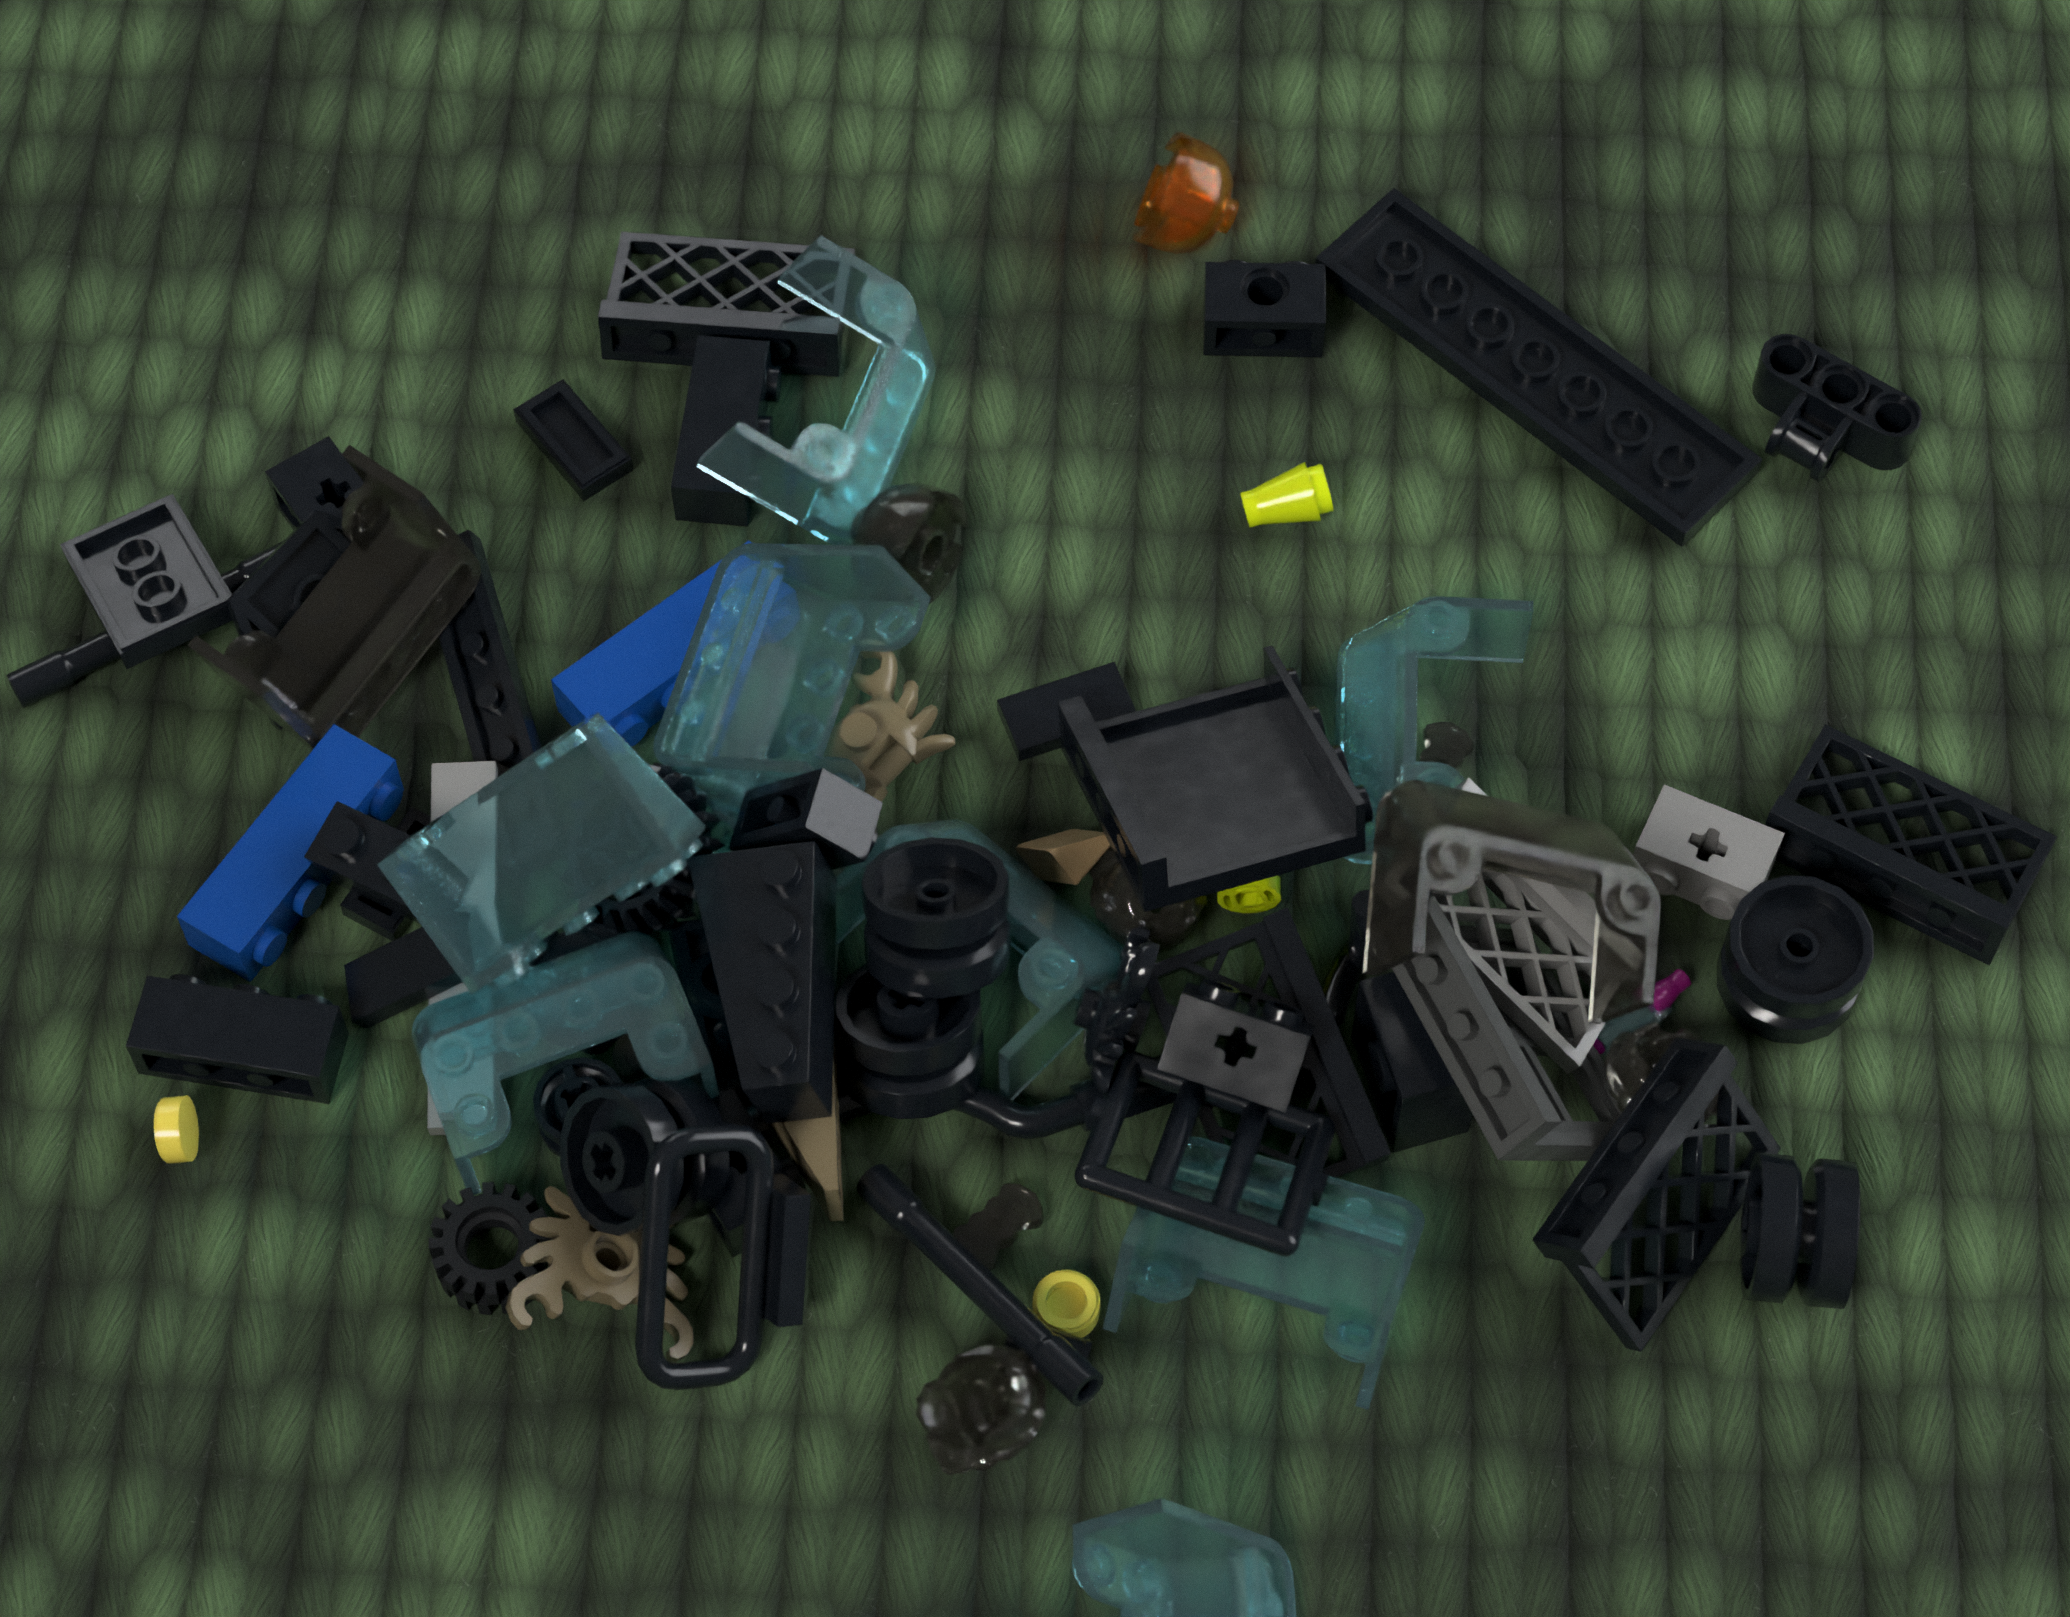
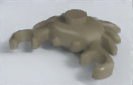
M871 641L863 643L859 651L864 659H879L881 662L879 669L870 675L856 672L852 675L851 680L857 689L872 698L863 704L851 706L849 712L832 729L825 731L823 734L824 742L817 752L809 750L798 735L792 734L788 740L791 746V753L787 759L777 762L770 760L771 750L764 743L759 744L755 748V759L761 773L771 780H784L824 768L882 802L888 794L886 787L911 762L917 765L936 753L950 749L956 742L955 738L948 734H935L922 738L932 727L938 715L937 707L932 704L926 706L912 719L918 704L917 683L914 680H907L904 683L899 701L895 702L894 691L898 674L897 658L887 645Z
M547 1187L544 1191L546 1202L560 1218H535L530 1222L529 1229L534 1234L552 1240L537 1243L527 1249L521 1255L520 1261L523 1266L527 1267L541 1262H548L549 1265L546 1270L522 1280L509 1293L506 1309L513 1325L518 1330H527L531 1326L533 1318L525 1309V1301L529 1299L540 1302L548 1318H558L563 1311L562 1289L572 1294L575 1299L581 1302L587 1300L609 1305L617 1310H622L630 1304L637 1305L641 1232L621 1236L599 1232L581 1217L570 1197L555 1187ZM669 1244L667 1265H681L685 1260V1255L682 1251ZM667 1268L666 1293L675 1300L682 1301L688 1295V1288L674 1272ZM666 1298L664 1329L673 1337L675 1342L674 1346L667 1351L666 1359L677 1363L688 1354L694 1343L693 1328L687 1318Z

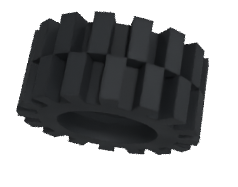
M494 1182L482 1183L483 1194L474 1196L469 1186L460 1190L463 1202L456 1205L449 1198L441 1206L445 1217L441 1219L435 1216L431 1229L434 1238H428L429 1251L438 1280L440 1279L442 1288L449 1298L455 1295L458 1305L468 1311L472 1303H475L479 1313L485 1315H492V1305L500 1304L503 1314L508 1313L506 1304L511 1290L522 1280L546 1270L549 1265L548 1262H541L530 1267L523 1266L520 1261L521 1255L535 1244L552 1239L534 1234L529 1229V1224L532 1220L547 1217L543 1207L538 1209L536 1199L531 1194L526 1192L521 1198L517 1186L505 1183L503 1193L496 1191ZM500 1227L509 1230L517 1237L518 1250L516 1255L508 1264L500 1268L482 1269L472 1264L467 1258V1249L470 1241L483 1230ZM532 1299L526 1300V1301H525V1305H528V1304L531 1303L533 1300H532Z

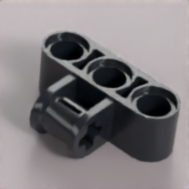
M1780 334L1771 337L1762 348L1752 384L1753 396L1762 407L1781 417L1767 442L1765 453L1773 457L1781 454L1810 470V478L1818 482L1823 480L1843 452L1878 470H1894L1908 461L1922 421L1921 409L1911 397L1804 338L1793 334Z

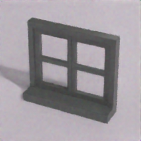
M1418 896L1378 930L1374 937L1497 1159L1511 1161H1588L1628 1105L1600 1054L1592 1045L1581 1066L1572 1071L1599 1121H1573L1537 1056L1549 1055L1495 1004L1436 898ZM1459 925L1462 939L1473 950H1481L1476 926ZM1495 928L1501 951L1517 952L1512 929ZM1535 943L1537 953L1541 954L1539 948ZM1512 967L1527 993L1521 967ZM1541 968L1547 996L1564 998L1562 989L1551 969ZM1552 1012L1556 1030L1571 1044L1574 1037L1568 1013Z

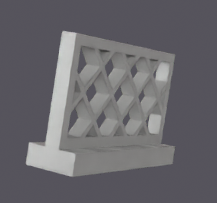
M1467 778L1428 806L1419 820L1423 824L1422 828L1380 889V892L1399 911H1402L1418 897L1406 884L1412 875L1428 876L1432 897H1435L1495 1004L1568 1074L1581 1066L1630 982L1645 973L1653 957L1470 778ZM1438 839L1460 860V863L1443 862ZM1447 878L1464 879L1471 907L1454 906ZM1485 885L1506 905L1507 909L1490 908ZM1458 921L1475 922L1481 950H1473L1462 939ZM1494 923L1511 924L1517 952L1501 951ZM1532 931L1552 950L1553 954L1537 953ZM1505 966L1521 967L1528 996L1520 995L1509 985ZM1541 968L1557 969L1564 998L1547 996ZM1578 976L1599 996L1598 999H1583ZM1552 1012L1568 1013L1574 1037L1571 1044L1556 1030Z

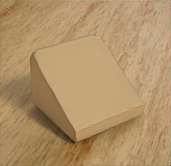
M1070 829L1021 843L1015 849L1039 880L1078 885L1111 846L1104 832Z

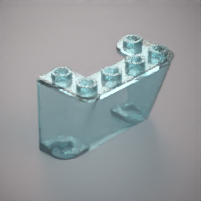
M598 711L417 831L394 848L377 865L467 989L473 994L490 982H493L497 989L500 990L519 978L531 967L529 962L548 948L544 938L559 928H562L567 936L578 931L600 913L595 905L611 894L616 897L618 902H621L640 890L649 881H651L654 887H657L675 876L687 866L686 859L703 846L698 837L704 831L706 825Z

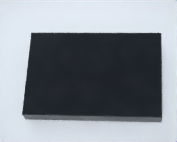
M173 494L60 545L68 564L126 669L233 621L226 600L232 594Z

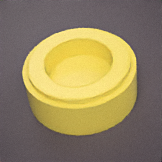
M187 1095L161 1098L155 1108L154 1136L156 1147L160 1157L167 1164L192 1162L198 1153V1118L194 1103Z
M1055 1271L1045 1276L1036 1286L1033 1294V1313L1038 1314V1318L1045 1325L1083 1338L1095 1328L1099 1320V1291L1089 1277L1078 1271Z

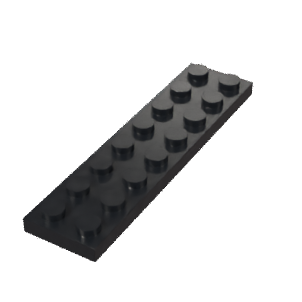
M1395 188L1388 192L1315 259V264H1325L1326 281L1681 547L1759 472L1762 462L1761 457Z

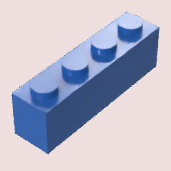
M750 540L552 678L551 682L558 712L603 761L619 749L626 750L633 747L655 723L668 714H677L685 710L694 701L697 693L718 678L726 679L734 675L749 656L767 643L775 644L784 639L792 631L795 623L799 621L796 588Z
M333 724L177 915L188 945L249 982L254 979L263 966L268 967L272 965L282 954L287 943V936L302 917H310L319 908L325 897L326 887L332 881L304 856L336 801L379 821L388 820L400 805L404 791L396 760Z

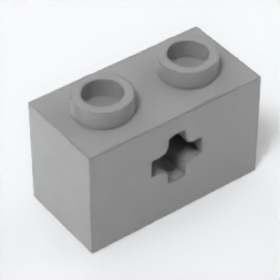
M1664 785L1636 844L1628 876L1639 880L1644 887L1652 892L1661 895H1676L1700 905L1706 913L1713 917L1730 920L1740 900L1760 883L1768 880L1785 833ZM1699 858L1706 859V860H1708V862H1707V861H1702V860H1700Z

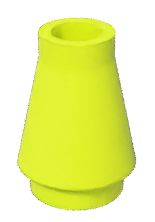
M1305 462L1251 490L1240 493L1249 528L1266 524L1321 521V514L1334 511L1322 464L1307 467Z

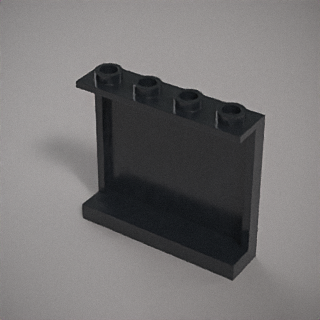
M1272 645L1263 647L1264 678L1095 722L1082 696L1057 702L1061 750L1144 912L1366 851L1365 824L1373 820L1369 795L1363 785L1355 786L1352 782L1342 748L1338 744L1331 746L1325 735V727L1320 711L1315 705H1307L1303 698L1301 683L1293 667L1285 668Z

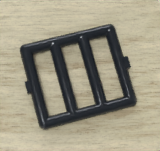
M1136 1051L1123 1053L1118 1060L1107 1093H1105L1103 1099L1095 1098L1085 1128L1091 1130L1074 1173L1077 1185L1085 1190L1279 1256L1288 1257L1293 1255L1299 1247L1311 1206H1319L1329 1176L1322 1172L1335 1134L1334 1121L1326 1115L1290 1103L1285 1113L1158 1070L1157 1067L1160 1059ZM1139 1081L1177 1093L1146 1180L1106 1167ZM1202 1103L1241 1115L1211 1203L1172 1190ZM1267 1124L1305 1137L1277 1225L1237 1212Z

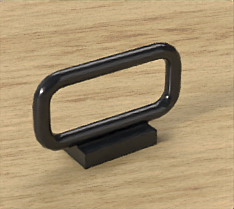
M728 1123L691 1126L676 1130L658 1143L648 1159L644 1177L635 1350L637 1364L647 1380L663 1389L687 1390L715 1387L733 1382L746 1373L759 1356L764 1338V1323L766 1319L776 1327L803 1325L811 1194L784 1174L774 1175L772 1150L764 1137L749 1126ZM737 1151L745 1157L747 1170L735 1344L726 1355L716 1359L680 1363L670 1362L663 1353V1334L674 1168L680 1160L692 1154Z

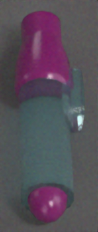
M1681 969L1675 970L1668 977L1644 989L1636 999L1611 1017L1605 1023L1593 1044L1598 1053L1607 1055L1639 1029L1645 1033L1673 1011L1671 1005L1682 992L1691 986L1688 975Z

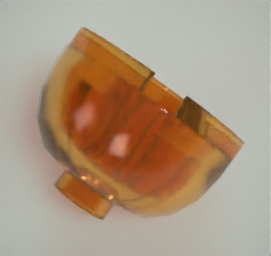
M1176 132L1164 148L1173 152V157L1168 165H1155L1142 195L1134 225L1140 228L1145 225L1146 227L1134 234L1133 240L1156 250L1172 254L1193 253L1205 247L1211 241L1216 231L1226 234L1237 215L1239 201L1231 198L1233 176L1228 162L1219 151L1199 139L1182 132Z

